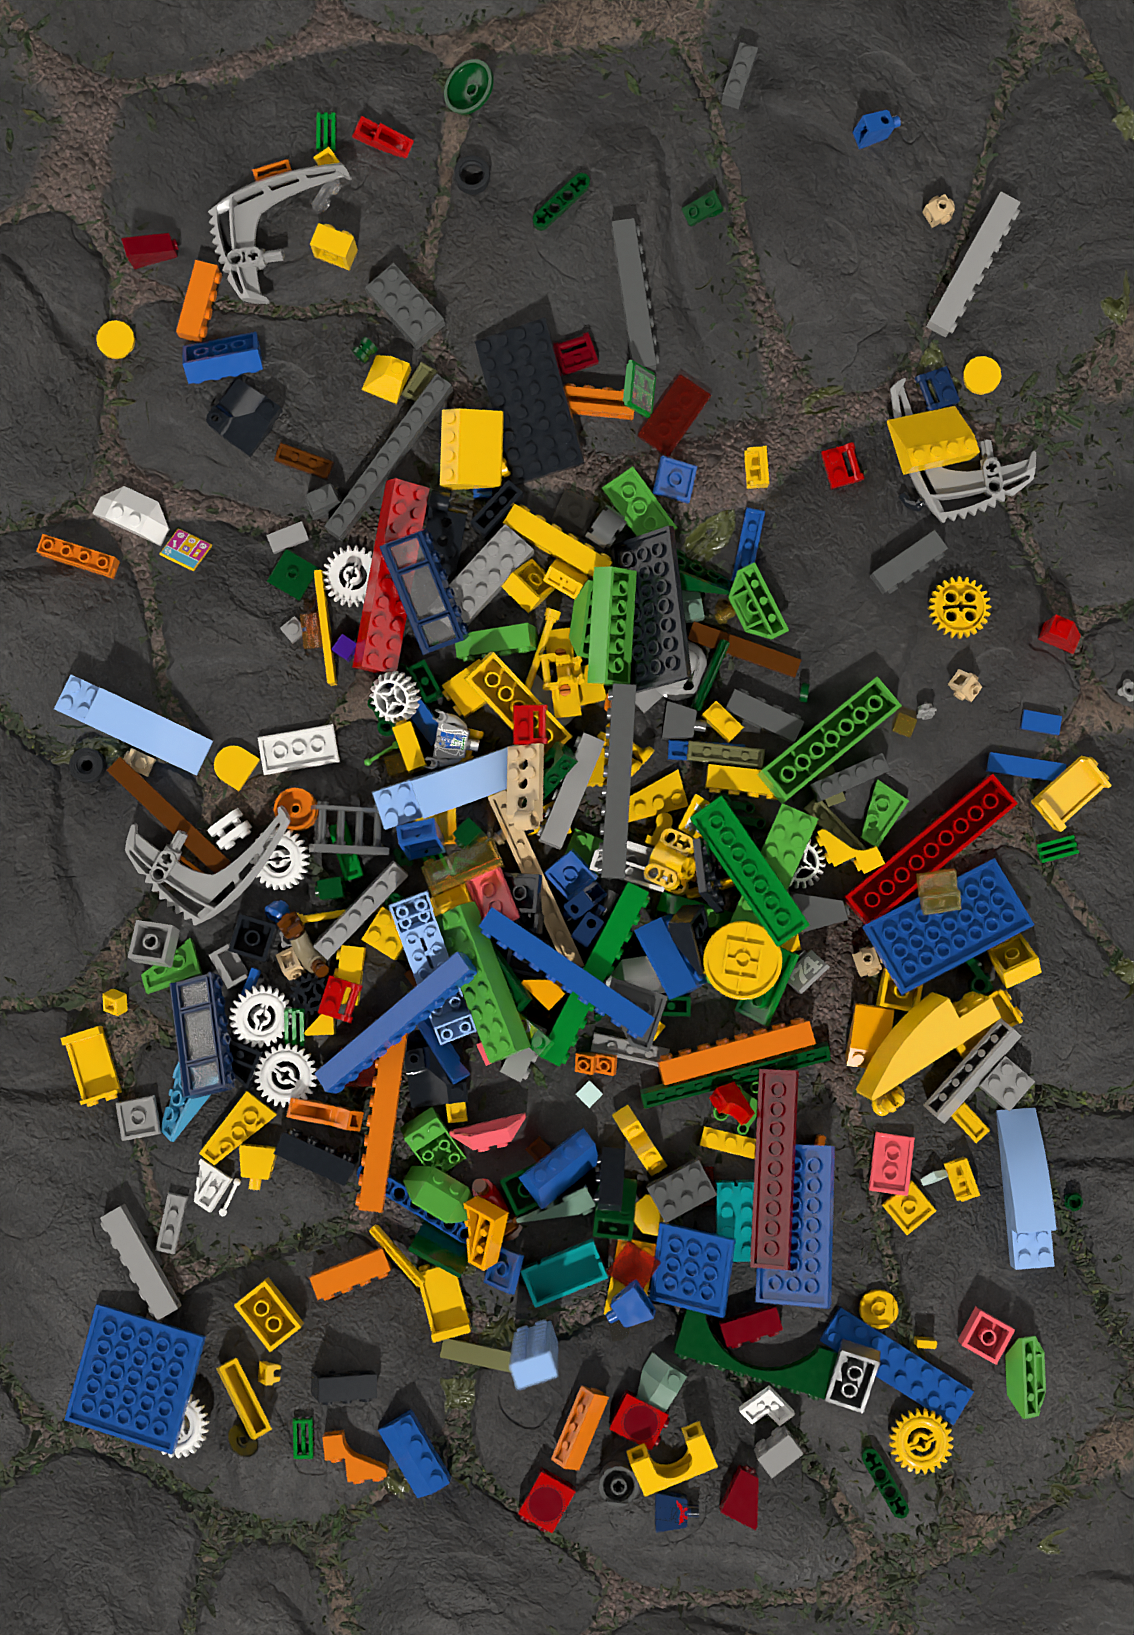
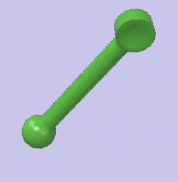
M397 741L393 742L392 746L380 752L379 754L373 756L372 758L365 759V765L369 766L374 760L378 759L379 757L383 756L393 749H398L399 745Z

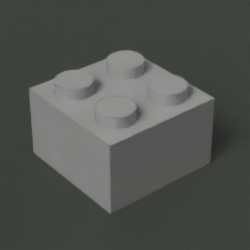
M136 920L128 958L136 963L172 968L180 930L173 925Z
M1004 1056L978 1087L1005 1110L1011 1111L1035 1081Z
M785 1425L775 1428L769 1438L766 1440L761 1439L755 1445L756 1448H754L758 1461L771 1478L775 1477L803 1455L798 1442Z

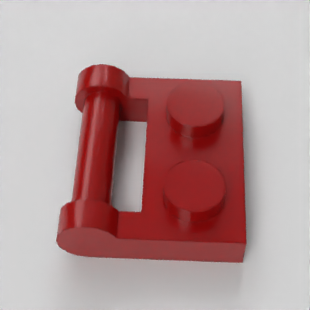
M854 442L821 452L831 489L864 480V475L860 472L855 455ZM845 452L848 454L853 471V476L851 477L848 476L842 453Z
M548 704L513 705L514 745L548 743V737H546V711L548 710ZM533 711H538V737L533 738Z
M329 975L318 1013L351 1023L353 1009L363 985ZM348 987L352 990L348 999L344 1014L339 1013L340 1007L346 992V988Z

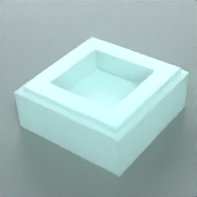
M589 1080L576 1095L590 1108L603 1093Z

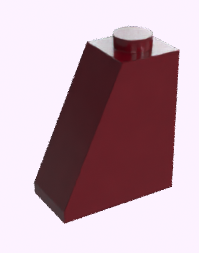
M169 233L121 238L126 257L134 269L178 257L176 250H179L177 241L172 239Z
M739 1464L721 1501L719 1510L720 1513L756 1530L758 1526L759 1478L753 1467L749 1465L744 1467Z

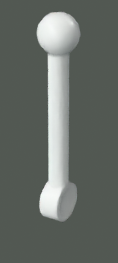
M238 1178L233 1180L234 1185L224 1207L219 1211L221 1216L227 1214V1207L237 1186L241 1183Z

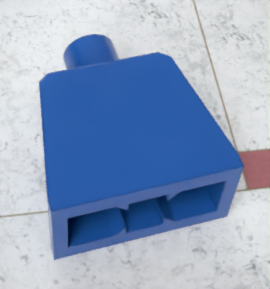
M888 110L863 115L852 132L859 149L887 139L894 128L900 127V118L898 115L891 117Z
M636 1279L612 1298L610 1304L612 1310L606 1313V1317L610 1323L620 1320L622 1325L627 1328L653 1319L656 1309Z

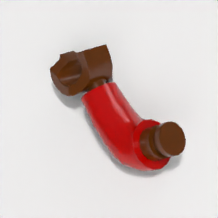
M476 1179L473 1182L472 1192L474 1196L478 1195L510 1213L503 1196L492 1182L487 1179ZM510 1214L507 1218L503 1236L504 1241L514 1240L519 1236V1232L523 1228L520 1223H517L514 1214Z

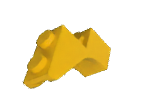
M826 829L817 831L819 835L815 837L820 847L824 845L827 851L824 855L828 863H833L834 867L853 857H856L854 863L857 870H862L864 874L885 864L876 845L868 849H854Z
M629 1105L612 1114L620 1130L651 1176L667 1167L664 1159Z

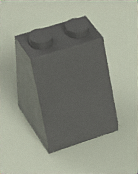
M803 894L791 895L810 923V926L801 932L848 920L847 916L850 915L849 908L843 901Z

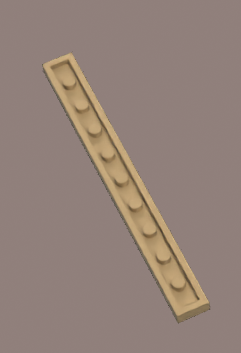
M503 790L488 797L521 873L542 875L541 903L544 924L556 951L579 967H583V960L571 937L525 831H519L515 828L514 824H508L506 816L507 791Z

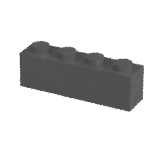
M934 530L874 571L870 578L882 595L886 592L891 594L899 588L897 586L902 581L907 583L914 578L913 574L919 570L921 573L930 567L928 563L932 560L937 562L945 556L944 552L948 548Z
M734 689L725 708L727 712L733 717L791 744L796 741L804 724L801 716L795 713L787 714L783 712L784 709L775 704L772 707L766 704L767 701L761 697L756 696V698L749 696V692L744 689Z
M883 753L819 780L809 785L815 802L818 803L890 771Z

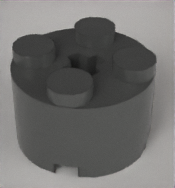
M606 504L603 508L604 510L598 515L588 530L589 532L585 535L603 549L605 547L608 549L617 538L614 534L616 532L619 533L627 523L623 515Z
M619 1460L606 1463L599 1475V1491L604 1500L609 1505L623 1507L637 1496L638 1480L631 1465ZM617 1481H621L620 1486H616Z

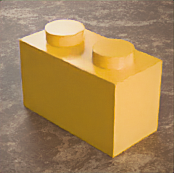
M717 701L701 716L727 743L744 728Z

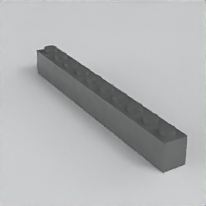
M438 374L434 376L324 527L327 532L343 542L453 392L452 384Z
M613 684L612 689L608 690V700H612L611 708H607V719H610V727H606V738L609 739V746H605L604 758H608V765H604L603 777H607V785H603L602 796H606V802L601 806V815L605 816L604 823H600V835H603V843L599 842V854H602V862H598L597 872L601 874V878L625 879L636 685Z

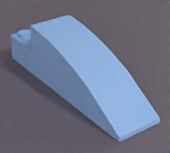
M70 675L54 708L61 713L195 775L198 774L213 743L212 740L73 675Z
M508 747L373 791L372 795L383 828L386 830L419 818H427L507 789Z
M1036 1108L1011 1109V1111L996 1110L1010 1266L1015 1270L1054 1267L1051 1231L1056 1230L1055 1212L1046 1154Z

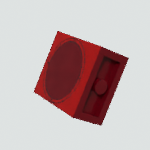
M626 1389L609 1423V1429L639 1445L645 1443L646 1448L652 1451L653 1446L657 1447L661 1440V1435L659 1434L662 1428L666 1429L670 1421L668 1410L664 1412L634 1397L633 1392Z
M541 1467L536 1482L523 1505H520L518 1508L520 1518L528 1523L531 1521L537 1524V1528L545 1533L547 1531L553 1533L576 1492V1486Z

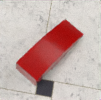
M363 116L358 120L352 134L353 138L369 146L402 158H407L414 140L382 123L378 125Z

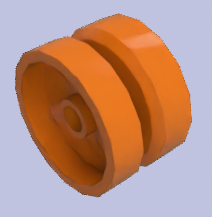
M301 788L286 789L275 800L273 809L275 818L278 815V807L284 806L291 819L287 827L289 830H307L318 819L319 810L311 809V805H317V800L312 794ZM296 806L299 807V811L297 813L293 812V809L296 808Z

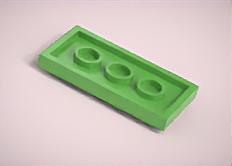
M633 466L602 487V491L618 513L625 517L624 520L627 521L626 524L635 537L666 526H674V530L677 529Z

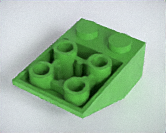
M433 1107L400 1127L404 1140L424 1166L435 1167L445 1173L466 1159L455 1139L450 1136L448 1128Z

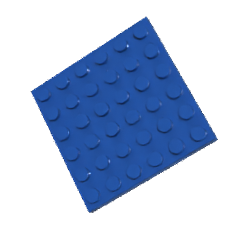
M96 1304L64 1420L171 1455L174 1454L206 1336L103 1304Z

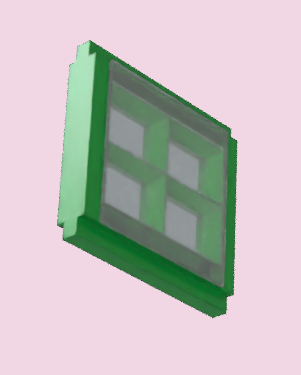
M629 360L626 366L623 402L628 408L646 418H650L653 411L656 383L655 373L633 360Z

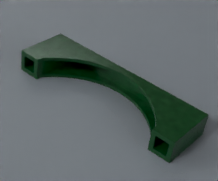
M685 1309L673 1348L677 1357L688 1360V1357L696 1359V1363L705 1366L709 1363L720 1371L728 1369L733 1371V1374L736 1376H751L753 1381L759 1383L767 1381L775 1388L781 1389L783 1386L789 1388V1391L794 1394L806 1393L808 1394L807 1397L814 1400H819V1398L825 1399L838 1356L837 1351L817 1344L816 1348L808 1355L790 1364L777 1367L750 1365L732 1356L718 1343L706 1322L705 1313Z

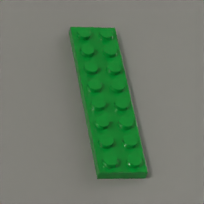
M720 796L690 817L777 947L810 926L804 914L723 796Z

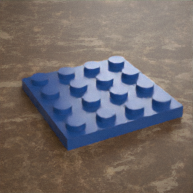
M661 1222L659 1224L649 1299L721 1318L725 1317L736 1239Z

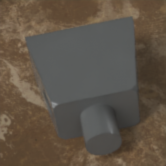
M332 484L316 489L306 494L305 504L313 520L336 510L343 502L339 489Z
M667 701L661 739H692L694 730L705 732L707 721L696 719L697 710Z

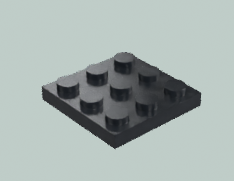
M700 838L693 839L699 894L716 914L723 913V905L726 904V901L721 891L723 887V880L719 875L721 863L716 859L714 853L709 850L707 844H704Z

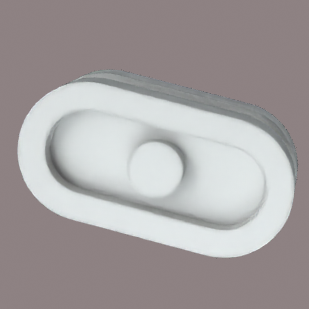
M239 808L231 811L207 830L211 837L219 836L220 840L217 841V845L220 849H230L236 844L234 842L239 837L243 839L251 833L250 829L252 826L248 820L242 823L239 819L243 815ZM234 824L236 828L226 834L224 829Z

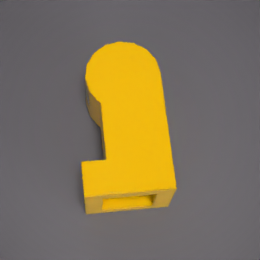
M663 812L657 816L653 836L647 835L645 844L653 847L656 846L661 839V833L672 826L673 819L670 814Z

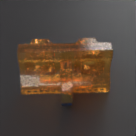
M319 613L300 615L304 649L323 647Z

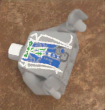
M436 709L435 711L440 713V716L438 718L432 717V719L439 722L433 753L434 758H425V760H431V765L425 766L428 769L449 767L459 763L462 758L466 757L467 750L478 752L480 740L469 739L470 730L467 729V724L458 716Z

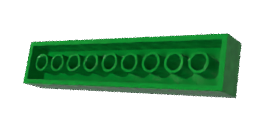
M630 882L626 884L583 968L601 982L604 981L606 976H611L615 968L612 966L614 960H619L624 951L621 949L623 942L628 943L633 933L630 929L632 925H637L641 917L638 914L641 907L646 908L650 900L648 891ZM575 992L569 995L548 1036L554 1042V1045L543 1057L559 1067L561 1063L566 1064L570 1056L568 1050L570 1046H575L579 1035H577L579 1028L584 1029L588 1018L585 1017L588 1011L592 1012L595 1007L590 1002L586 1005L578 1000L579 995Z

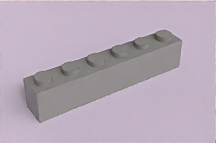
M583 733L582 737H577L574 747L577 749L574 755L578 762L560 781L562 783L560 790L556 789L552 797V800L555 801L552 808L548 807L545 818H548L545 825L541 824L537 833L540 836V842L559 850L562 848L605 741Z
M393 860L314 942L313 947L328 960L407 878V872Z
M1000 1018L923 1106L945 1124L1021 1038V1035Z
M123 1204L100 1218L102 1221L100 1222L101 1227L105 1232L109 1233L113 1248L118 1249L121 1255L120 1260L124 1266L128 1267L132 1282L137 1283L141 1298L147 1301L151 1316L156 1317L158 1321L177 1310L181 1303L126 1205Z

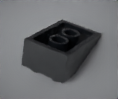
M704 904L682 905L669 921L668 931L671 933L673 942L696 972L703 974L705 971L704 951L711 938Z

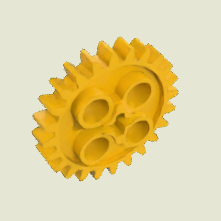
M959 576L955 582L953 577H951L949 583L944 580L942 582L943 587L940 585L936 587L938 592H932V596L935 598L929 599V602L933 604L928 607V610L933 611L929 617H935L932 624L938 623L937 630L943 628V635L950 632V638L957 634L958 639H960L964 633L965 637L968 638L970 632L975 635L977 633L976 628L978 630L983 628L981 623L986 624L988 622L984 617L990 616V613L986 611L991 608L990 605H986L990 598H984L987 591L981 592L982 585L976 587V580L969 583L968 577L962 581L961 576ZM946 594H951L954 597V602H948ZM965 594H970L973 597V602H967ZM959 604L960 607L976 606V609L964 608L959 611V608L943 609V606L956 607ZM946 613L953 614L954 621H948ZM965 613H971L973 621L966 620Z

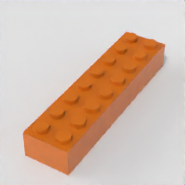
M799 1017L790 1020L791 1024L785 1025V1023L781 1022L771 1025L772 1029L766 1030V1028L755 1029L751 1035L741 1033L734 1035L735 1039L732 1040L727 1038L716 1040V1044L711 1046L708 1043L698 1045L696 1050L691 1051L690 1048L679 1050L678 1055L672 1056L671 1053L661 1055L660 1060L656 1061L662 1083L664 1085L672 1084L816 1044L810 1021Z

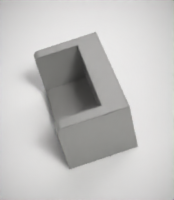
M230 943L209 955L228 989L243 982L249 975L239 955L228 951Z

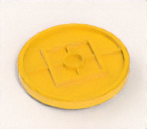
M737 921L724 925L712 935L704 951V969L710 983L720 993L734 999L747 1000L763 995L775 984L782 968L780 946L777 947L763 926L749 921Z

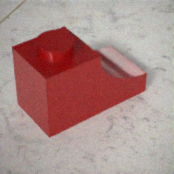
M735 1082L716 1088L709 1097L719 1114L725 1113L734 1117L740 1125L748 1123L755 1114Z

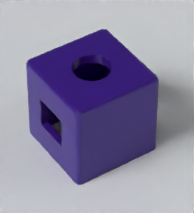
M342 634L332 647V651L347 662H350L355 655L356 643Z

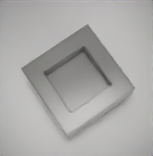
M295 616L280 627L292 644L302 637L301 623Z

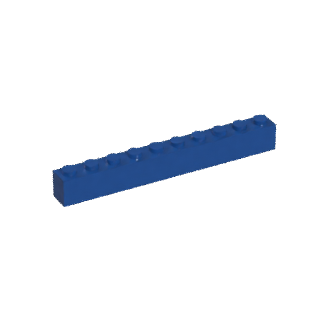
M491 907L478 926L482 929L480 933L489 939L491 936L496 938L499 946L505 950L507 947L511 948L514 951L513 955L521 961L524 958L530 961L529 966L537 972L540 969L546 972L545 977L555 983L557 980L562 983V989L570 994L572 992L578 994L579 997L577 999L588 1005L590 1002L595 1006L594 1011L602 1016L605 1013L611 1017L610 1021L619 1028L621 1025L628 1028L627 1033L635 1039L637 1036L642 1038L655 1018L493 907Z
M457 951L314 1074L325 1092H341L349 1081L355 1080L362 1070L372 1066L375 1059L385 1055L388 1048L399 1043L402 1039L401 1037L413 1031L420 1021L426 1020L434 1009L440 1008L444 1005L447 998L459 992L460 987L471 982L474 979L473 976L478 971L468 956Z

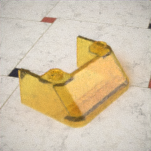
M488 836L477 839L478 843L437 861L432 858L423 862L424 866L421 869L431 895L435 897L438 893L497 868H505L493 837L488 838Z

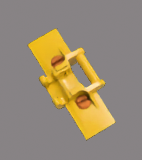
M570 628L551 630L546 644L547 654L539 656L544 681L542 689L552 691L555 718L582 715L578 685L585 682V677L581 669L582 657H574L573 646L569 639ZM549 663H556L557 682L551 683Z

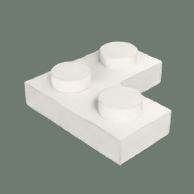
M767 1386L739 1407L740 1413L751 1424L768 1414L780 1426L795 1415L794 1410L770 1386Z

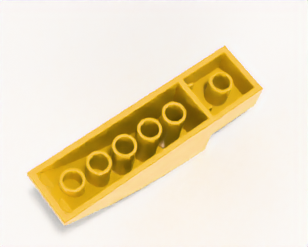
M931 992L917 1003L886 1036L856 1088L857 1093L874 1101L999 1020L1001 1016L992 998L976 992H969L960 1001L951 1003L949 998Z

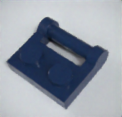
M947 366L915 377V381L919 384L927 404V412L946 408L960 402ZM927 380H930L938 403H934L930 390L926 383Z

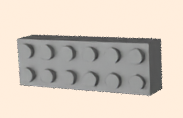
M506 524L449 584V587L451 586L454 590L455 602L462 610V620L467 625L502 589L501 586L511 573L525 564L534 554V549ZM440 595L428 607L432 615L445 611ZM449 617L439 619L455 635Z

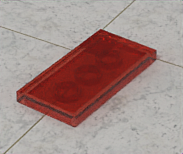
M680 374L637 437L666 457H669L709 401L711 394Z

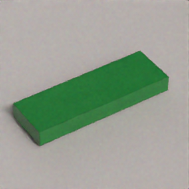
M345 821L344 842H346V845L353 846V839L347 821ZM337 824L328 827L333 845L334 841H336ZM336 853L345 882L364 876L357 854Z

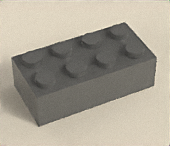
M394 263L365 287L367 295L416 350L445 326L444 318Z

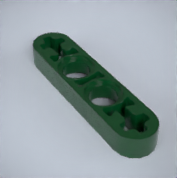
M576 174L533 215V226L535 229L540 231L547 229L589 189L590 178L587 174ZM578 180H585V185L581 184L578 186ZM570 191L573 193V198L566 200L563 197V193ZM552 204H557L560 210L554 213L550 211L549 207ZM545 217L544 224H538L537 218L543 219Z
M865 1447L861 1451V1459L892 1514L898 1519L905 1518L909 1513L908 1504L876 1449ZM868 1452H870L871 1454L875 1453V1455H873V1459L876 1462V1465L873 1466L871 1461L869 1459H866ZM877 1469L885 1471V1476L882 1479L875 1477ZM888 1486L894 1487V1495L886 1496L884 1493L885 1488ZM896 1499L900 1506H904L902 1508L903 1512L901 1513L899 1511H896L897 1507L893 1502Z

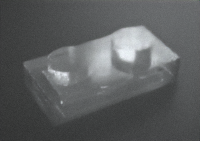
M339 179L326 182L311 203L316 213L321 214L323 210L325 211L328 208L333 194L336 195L340 189Z

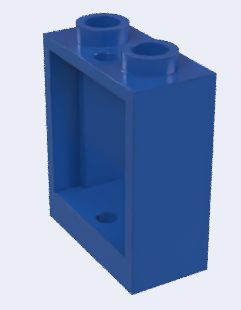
M434 818L396 826L398 843L408 860L446 852L443 833Z

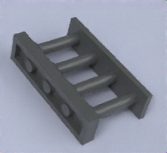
M317 801V805H311L312 810H319L318 840H316L315 844H309V852L389 855V847H383V844H381L382 822L376 805H373V808L331 806L329 802ZM327 810L337 811V835L334 845L327 844V841H325ZM345 812H356L355 842H353V846L346 845V842H344ZM364 813H374V834L371 847L364 846L363 843Z

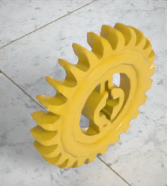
M916 1408L915 1415L908 1410L909 1417L901 1414L903 1421L901 1422L896 1419L895 1422L898 1427H891L895 1434H889V1437L894 1440L889 1442V1446L895 1448L891 1450V1454L897 1455L895 1457L896 1462L902 1461L900 1464L902 1468L908 1465V1472H911L913 1468H915L916 1474H919L921 1469L924 1474H927L928 1469L934 1472V1466L941 1468L940 1462L947 1463L945 1456H951L948 1449H952L953 1445L948 1442L954 1438L948 1436V1434L952 1430L951 1428H946L947 1421L941 1422V1415L935 1418L933 1410L929 1415L926 1408H924L922 1414ZM921 1427H923V1428H928V1429L931 1430L933 1433L926 1434V1432H924L923 1430H920V1429H919V1430H915V1429H916V1428H921ZM913 1430H915V1431L911 1434V1438H910L911 1441H910V1442H907L908 1436L910 1435V1433H911ZM920 1437L923 1438L921 1444H919ZM936 1441L933 1450L927 1455H915L910 1451L913 1449L921 1452L927 1451L931 1446V1442Z

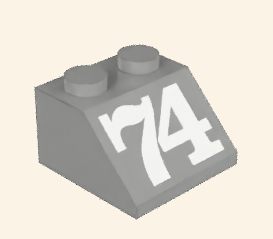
M803 950L799 954L798 961L788 981V984L800 994L829 968L812 950L807 952Z

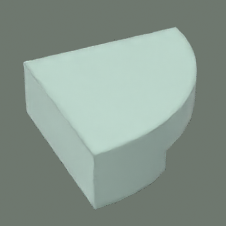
M946 1170L933 1171L924 1176L921 1182L923 1186L929 1185L948 1177V1173Z

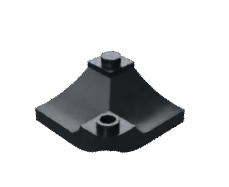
M238 378L221 401L209 411L206 421L212 430L248 457H251L273 429L272 425L283 410L267 396L262 395ZM218 416V421H213V417Z
M503 873L520 918L513 920V922L531 934L543 935L542 875Z
M462 1042L452 1043L453 1048L460 1057L459 1061L465 1067ZM430 1047L411 1049L406 1053L404 1060L411 1108L469 1101L466 1077L453 1085ZM413 1055L418 1058L415 1063L411 1061V1056Z

